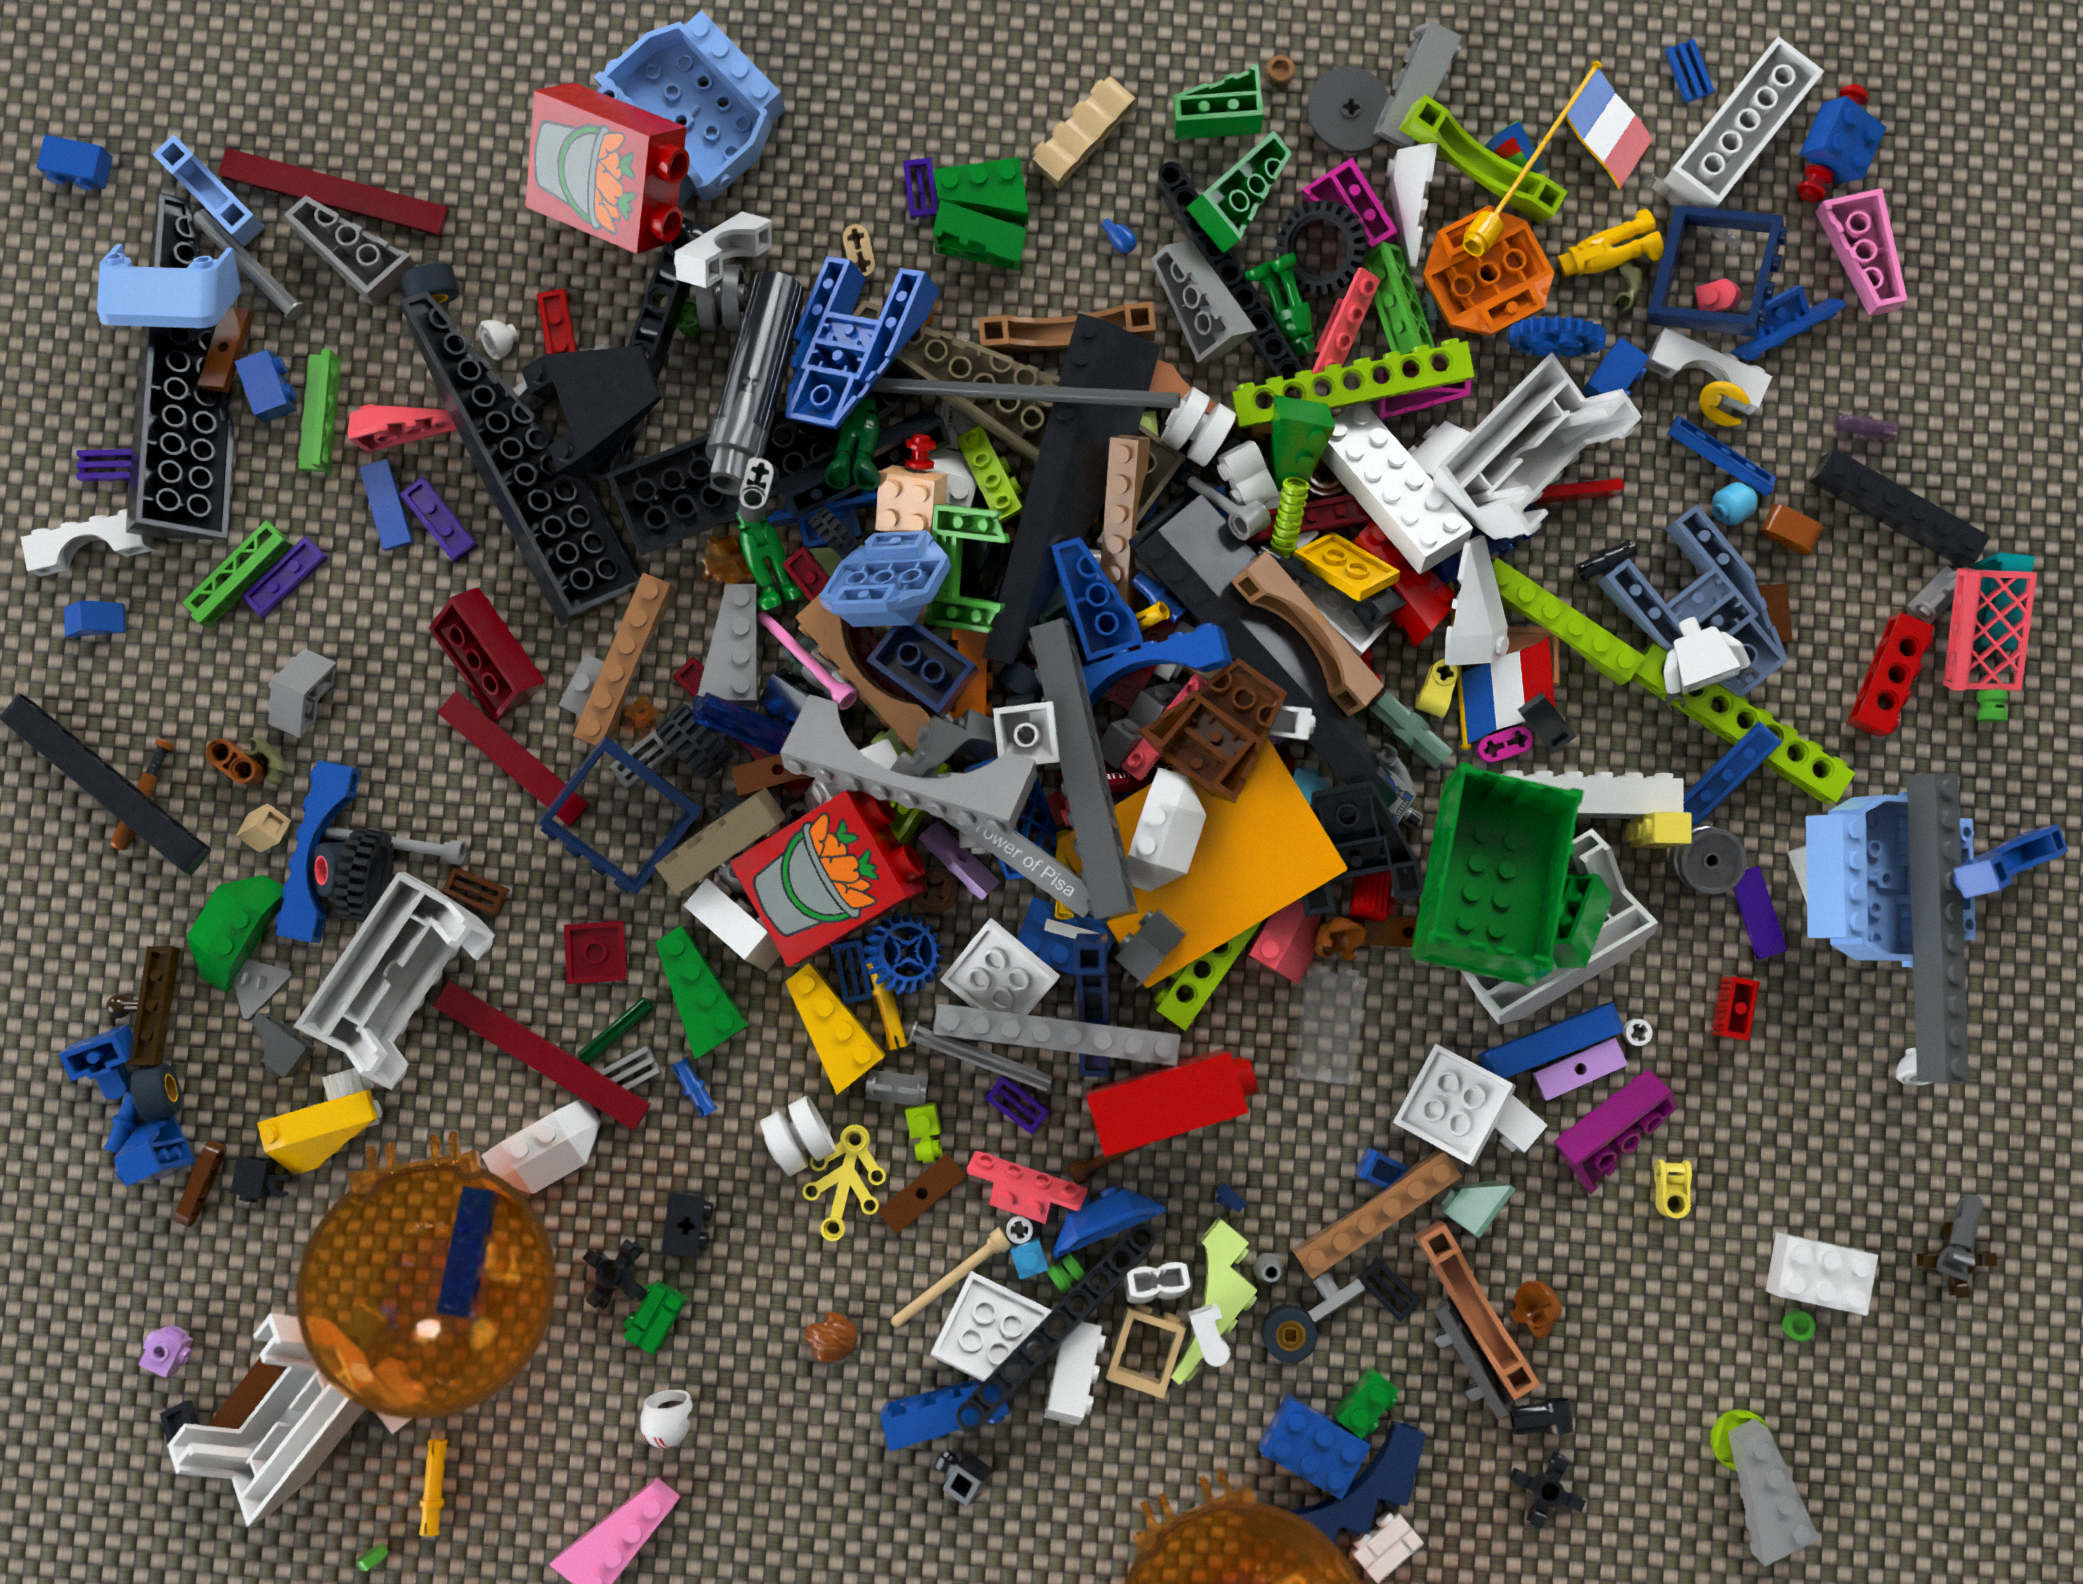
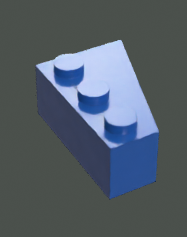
M175 1114L139 1124L114 1157L116 1175L121 1182L125 1183L126 1187L164 1179L196 1163Z

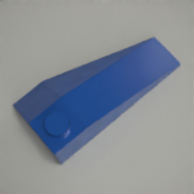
M1081 537L1052 545L1051 549L1069 621L1073 624L1081 662L1143 644V638L1134 612L1122 599L1115 585L1107 578L1100 564Z

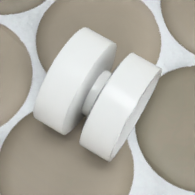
M1192 387L1184 398L1181 399L1180 408H1173L1165 423L1167 426L1160 441L1178 451L1188 439L1192 440L1187 457L1204 467L1215 455L1235 420L1236 413L1218 403L1208 415L1205 414L1210 397Z
M807 1095L788 1105L793 1122L789 1123L780 1111L760 1120L766 1145L774 1160L780 1164L788 1176H792L808 1167L805 1149L817 1161L836 1152L834 1141L823 1118Z

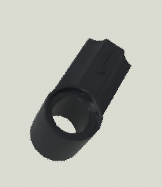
M1549 1398L1543 1400V1403L1510 1407V1421L1515 1435L1539 1432L1567 1434L1574 1431L1570 1399Z

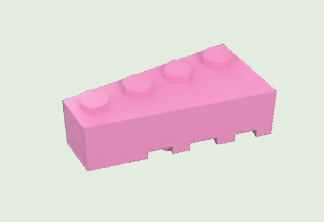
M1880 188L1823 201L1815 213L1869 317L1898 311L1908 299L1883 189Z
M656 1477L619 1508L611 1512L601 1522L561 1551L549 1565L572 1584H612L672 1509L680 1495Z

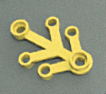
M858 1124L850 1125L842 1131L840 1142L835 1145L836 1152L824 1158L825 1163L823 1167L815 1166L814 1157L810 1158L811 1168L815 1171H822L828 1166L829 1161L845 1153L842 1166L816 1182L807 1183L802 1191L803 1196L807 1200L813 1201L821 1195V1192L838 1182L830 1217H827L821 1224V1234L828 1241H837L845 1233L846 1225L842 1217L850 1185L860 1200L861 1210L865 1214L872 1215L879 1209L878 1199L871 1196L855 1169L857 1156L869 1172L868 1180L871 1184H882L887 1174L884 1168L877 1165L868 1150L870 1144L869 1132L865 1127ZM858 1134L861 1137L860 1144H852L850 1136ZM879 1170L882 1172L883 1178L881 1181L873 1180V1171ZM808 1186H815L817 1188L816 1196L811 1197L807 1194ZM873 1200L876 1204L875 1209L872 1211L865 1208V1201ZM831 1222L839 1225L837 1233L829 1231L828 1226Z

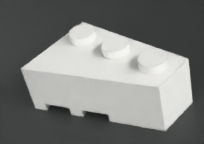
M706 878L683 906L744 960L767 972L781 954L761 918H757L751 913L753 908L741 898L735 900L730 895L733 891L722 881L719 880L717 883H714Z
M1082 1322L1059 1346L1053 1380L1050 1385V1395L1043 1418L1079 1426L1084 1419V1415H1090L1094 1398L1089 1396L1090 1385L1097 1383L1100 1366L1095 1365L1097 1353L1102 1354L1106 1336L1100 1335L1102 1326ZM1065 1325L1063 1326L1062 1333L1066 1330Z

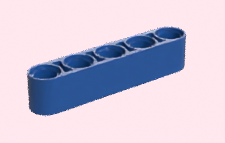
M1609 1002L1478 1054V1057L1484 1069L1505 1079L1619 1034L1625 1029L1614 1003Z

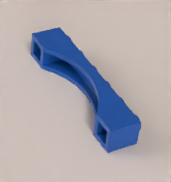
M1206 623L1197 626L1196 631L1185 634V632L1171 634L1168 636V640L1160 643L1149 641L1141 644L1140 649L1131 652L1129 650H1120L1113 653L1112 658L1103 661L1100 658L1086 661L1084 663L1085 666L1082 668L1091 707L1094 708L1101 696L1114 683L1139 669L1155 665L1176 664L1207 673L1230 665L1232 659L1225 631L1213 623Z
M320 760L313 767L310 774V783H312L310 794L305 797L303 803V811L305 812L303 823L298 826L296 832V840L298 841L296 852L291 855L289 861V869L291 870L289 881L284 884L282 890L284 902L282 910L278 912L275 919L276 935L312 943L321 942L327 912L321 902L320 895L312 884L310 874L311 857L315 848L321 844L325 829L330 826L339 812L355 799L362 770Z
M2059 824L2023 832L1954 869V881L1956 887L1962 891L1964 899L2001 890L2012 884L2011 876L2069 852Z

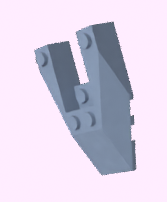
M1696 504L1665 528V531L1702 574L1668 603H1665L1629 558L1597 583L1623 613L1667 651L1673 649L1676 639L1684 637L1679 623L1691 617H1696L1701 630L1715 626L1719 632H1727L1743 644L1751 662L1749 666L1757 670L1759 678L1757 680L1754 679L1750 671L1744 677L1747 685L1741 683L1736 676L1717 683L1737 696L1743 697L1786 663L1788 658L1775 625L1772 626L1766 610L1767 604L1764 597L1760 595L1755 582L1756 576L1700 506Z

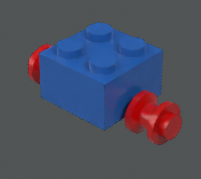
M1850 84L1849 86H1844L1839 92L1840 98L1821 104L1799 153L1812 163L1807 165L1804 170L1807 180L1799 182L1796 188L1800 198L1804 201L1816 202L1824 199L1826 190L1823 188V185L1831 183L1832 180L1842 184L1863 179L1867 173L1887 127L1860 107L1865 105L1869 99L1868 93L1861 85Z

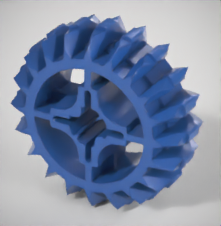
M907 913L902 918L900 914L892 915L891 919L886 917L881 920V925L873 926L874 934H869L866 938L871 945L865 946L863 951L871 955L864 959L865 964L872 963L873 966L868 971V974H878L875 984L879 985L885 981V990L891 991L895 987L896 994H902L905 990L908 994L916 992V988L923 990L926 988V982L932 983L935 980L933 973L936 974L941 970L936 963L943 961L944 957L937 954V951L942 949L943 945L935 944L934 942L939 934H930L928 932L932 924L928 923L922 927V917H917L912 921L911 914ZM901 931L913 937L904 941L899 936L895 937L891 932ZM919 946L922 950L923 959L920 957L918 952ZM908 947L906 950L907 955H905L907 958L898 961L902 957L900 953L903 952L900 950ZM884 948L889 954L888 962L885 959ZM904 967L908 971L912 970L916 975L906 977L894 971Z

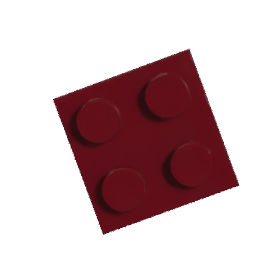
M626 921L564 925L567 984L629 980Z

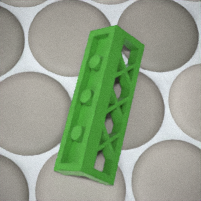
M1384 241L1379 243L1374 248L1369 249V254L1364 259L1366 261L1364 268L1380 279L1373 297L1391 352L1400 351V355L1412 353V348L1429 344L1430 349L1435 348L1402 247Z
M322 349L321 355L309 354L298 468L302 471L331 473L342 360L331 349Z
M265 520L182 603L192 612L191 616L199 624L211 628L294 545L268 520ZM269 530L272 535L260 546V538ZM244 554H252V555L239 567V559H240ZM224 574H232V575L218 588V580H219ZM202 595H211L198 608L194 605Z

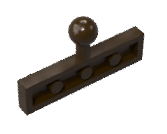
M147 946L139 1000H130L125 995L117 994L109 998L106 1003L108 1014L114 1018H123L130 1012H137L128 1065L148 1067L162 1064L180 952L178 947Z

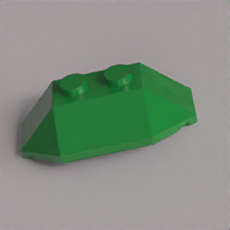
M260 875L221 884L216 887L186 936L200 978L225 993L229 992L242 966L249 959L284 901L282 899L283 885L266 875Z

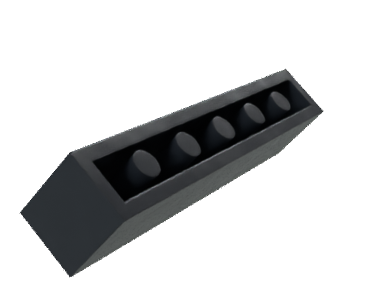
M929 407L880 431L872 463L879 471L892 465L905 467V459L911 458L912 449L906 447V441L912 439L913 435H927L931 437L930 441L936 443V449L929 451V454L952 444L943 418ZM858 445L854 447L853 459L850 464V484L845 489L832 488L825 481V471L829 464L835 460V453L774 482L784 509L795 520L860 489L853 478V465L856 460Z
M1835 448L1822 456L1808 481L1961 568L1978 560L1990 538V535Z

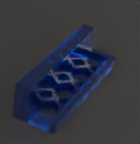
M708 692L705 693L704 697L696 694L692 701L694 722L775 755L780 754L793 728Z

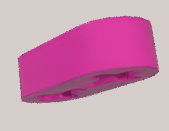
M1516 726L1482 739L1477 744L1476 753L1478 758L1484 763H1495L1528 750L1532 745L1533 736L1526 727ZM1514 732H1517L1518 736L1525 737V741L1521 743L1522 748L1518 744L1508 746L1507 741L1515 737ZM1487 742L1491 746L1501 743L1502 749L1495 751V757L1493 758L1491 754L1484 753L1483 749L1487 747Z

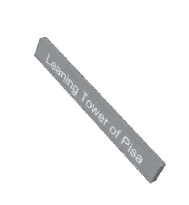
M903 751L890 770L899 774L913 776V757ZM933 772V773H932L929 777H927V778H941V777H939L938 775H936V774ZM945 816L941 817L1084 918L1088 913L1087 899L1090 896L1088 887L1084 886L1081 877L1017 831L1013 830L1011 836L1002 833L993 834L982 827L975 825L966 826L955 819Z

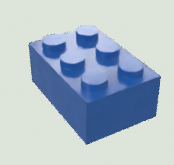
M1036 897L1032 898L1018 941L1049 967L1073 975L1075 939L1045 931L1044 927L1047 919L1100 934H1108L1109 953L1114 935L1107 923L1097 921L1086 915L1083 918L1075 912L1074 918L1070 917L1068 920L1058 919L1055 917V904Z
M1286 1393L1258 1445L1262 1455L1340 1500L1345 1496L1371 1447V1444L1365 1437L1361 1440L1346 1426Z

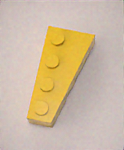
M808 963L786 981L787 987L837 1095L887 1056L813 963Z

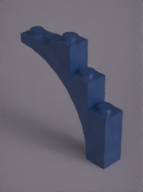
M1077 933L1074 940L1073 975L1076 976L1079 1022L1110 1025L1108 934ZM1079 1053V1076L1109 1077L1110 1057Z
M1391 1420L1385 1440L1373 1461L1350 1484L1342 1500L1331 1496L1314 1505L1292 1510H1263L1244 1506L1241 1518L1244 1526L1248 1527L1247 1530L1257 1535L1264 1536L1265 1532L1275 1534L1278 1540L1294 1544L1295 1540H1297V1548L1300 1555H1303L1304 1560L1314 1564H1321V1560L1330 1563L1339 1526L1342 1527L1343 1532L1350 1535L1359 1536L1360 1532L1369 1534L1378 1498L1381 1499L1380 1503L1389 1507L1398 1508L1399 1504L1408 1506L1426 1433L1420 1427Z

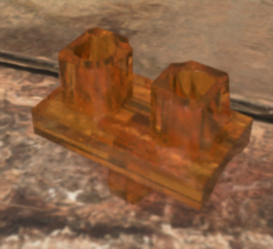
M714 535L707 539L708 545L704 549L707 557L702 560L706 569L703 571L702 577L705 580L714 578L719 585L724 581L728 584H743L744 580L752 573L745 557L736 563L730 557V555L738 550V545L734 538L728 535L717 539Z

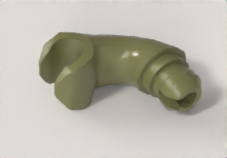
M1627 261L1619 267V272L1625 276L1628 291L1620 292L1612 301V306L1617 302L1625 305L1620 311L1622 315L1632 309L1642 289L1641 268L1635 267L1631 261Z
M250 737L249 740L255 741L257 746L254 751L245 749L246 754L257 757L265 756L268 759L269 774L266 778L267 783L276 786L280 785L283 776H285L286 772L288 773L281 754L261 737Z

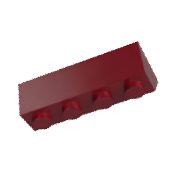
M479 587L452 596L429 626L433 636L494 722L499 721L533 697L545 683L540 671L531 662L523 647L514 638L506 623L502 621L489 599L485 597Z

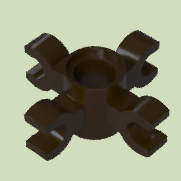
M1944 1222L1947 1244L1942 1246L1938 1253H1917V1266L1937 1268L1940 1254L1946 1247L1951 1246L1949 1243L1954 1222ZM1967 1251L1975 1256V1266L1968 1265V1274L1972 1273L1976 1266H1997L1996 1253H1990V1251ZM1949 1275V1295H1956V1298H1969L1968 1282Z

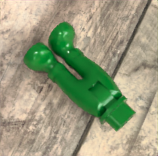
M737 511L736 515L740 522L737 528L740 530L742 551L755 579V584L757 588H760V597L756 602L758 611L762 612L782 604L780 595L772 584L773 580L771 575H769L765 559H768L773 569L783 601L793 600L805 595L782 566V563L787 560L786 554L776 531L768 521H764L767 519L766 515L759 522L749 523L744 521Z

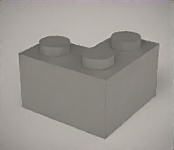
M305 648L296 657H291L286 666L279 673L276 672L269 681L271 692L270 700L267 704V710L269 711L268 724L300 738L316 722L318 700L334 685L336 662Z

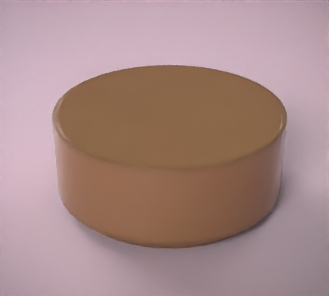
M1276 55L1267 63L1266 78L1274 86H1285L1293 79L1295 65L1289 57Z

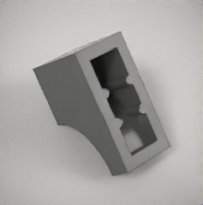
M258 1013L251 1022L263 1038L264 1056L260 1061L268 1066L266 1070L279 1079H282V1077H295L316 1047L270 1013Z

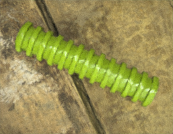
M1296 477L1283 480L1284 488L1281 489L1282 496L1279 499L1280 505L1278 506V514L1274 523L1275 530L1272 533L1273 539L1270 543L1271 550L1287 559L1297 549L1296 542L1299 539L1298 534L1301 530V517L1304 516L1303 509L1306 507L1305 500L1308 497L1307 491L1310 488L1308 482Z

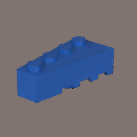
M974 1379L884 1403L880 1417L889 1452L928 1439H937L957 1430L962 1432L956 1422L957 1410L983 1381ZM988 1387L983 1392L984 1398L988 1402H997L1001 1398V1392L995 1387ZM1008 1400L987 1421L988 1424L1005 1420V1415L1010 1414ZM968 1409L962 1413L961 1419L966 1425L971 1426L979 1421V1415L975 1410Z

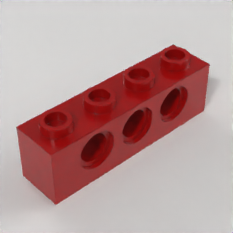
M1902 612L1889 618L1847 724L1877 737L1889 735L1896 730L1900 722V717L1898 716L1900 709L1907 703L1911 695V690L1909 689L1911 682L1921 671L1922 663H1920L1922 655L1932 644L1933 636H1931L1934 626ZM1900 643L1907 647V656L1901 653ZM1889 670H1893L1896 673V683L1890 680ZM1879 696L1886 701L1885 710L1881 709L1878 705Z

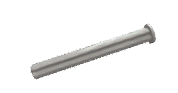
M201 209L194 214V223L223 252L227 248H233L237 266L285 313V318L288 321L296 320L302 315L305 305L302 302H297L207 210Z
M915 1021L908 1040V1044L911 1041L1044 1091L1049 1089L1052 1082V1076L951 1037L935 1035L932 1030L919 1026L918 1021Z

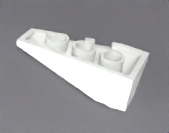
M1427 143L1398 149L1394 159H1389L1386 170V177H1391L1389 190L1400 247H1402L1411 276L1417 267L1423 226L1419 225L1424 220L1428 205L1427 198H1423V196L1427 194L1429 183L1432 182L1437 143Z
M1479 535L1464 542L1457 577L1458 581L1462 584L1457 599L1453 598L1451 608L1457 610L1453 627H1447L1445 665L1492 663L1506 655L1509 648L1508 626L1486 538Z

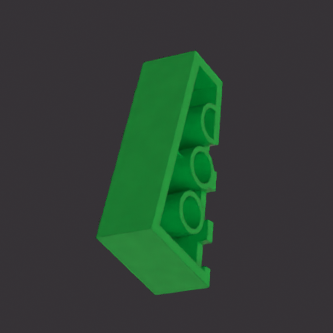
M1274 130L1186 207L1223 254L1241 240L1245 233L1244 230L1253 220L1256 210L1268 195V190L1273 182L1276 181L1292 154Z
M679 926L655 942L695 1060L701 1059L750 1026L686 926Z

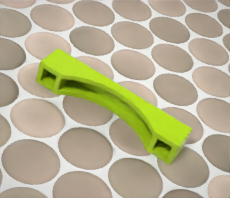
M1426 94L1411 105L1398 128L1420 144L1437 143L1436 155L1501 199L1504 198L1523 170V168L1499 157L1477 142L1460 126L1448 109ZM1528 171L1507 203L1538 224H1541L1555 216L1568 191L1546 176Z
M1499 558L1492 561L1502 606L1525 616L1559 637L1582 655L1597 671L1621 686L1631 680L1646 656Z

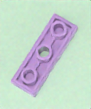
M938 820L919 836L918 839L924 844L925 848L944 863L947 870L956 875L967 886L968 890L979 899L983 900L999 885L1000 881L967 848H959V841Z
M1612 1037L1532 1072V1075L1543 1100L1548 1101L1628 1064L1616 1038ZM1580 1063L1582 1065V1072L1577 1074L1575 1066Z

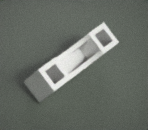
M740 212L676 250L674 258L676 279L704 288L711 286L723 278L724 259L739 256L757 257L772 247L771 220Z
M1665 328L1657 336L1648 355L1650 357L1644 364L1648 370L1668 379L1681 370L1698 368L1712 374L1717 381L1733 383L1745 391L1750 399V404H1743L1723 395V404L1747 415H1750L1759 408L1773 377L1766 374L1763 368L1756 365L1748 366L1738 361V358L1730 353H1720L1713 350L1711 345L1706 342L1693 341L1685 337V334L1677 329Z
M127 509L118 511V515L93 516L89 518L88 522L80 524L78 522H66L61 524L58 529H36L31 531V535L21 537L27 571L38 576L69 570L72 558L77 550L92 541H107L115 552L126 557L154 551L153 538L149 536L126 533Z

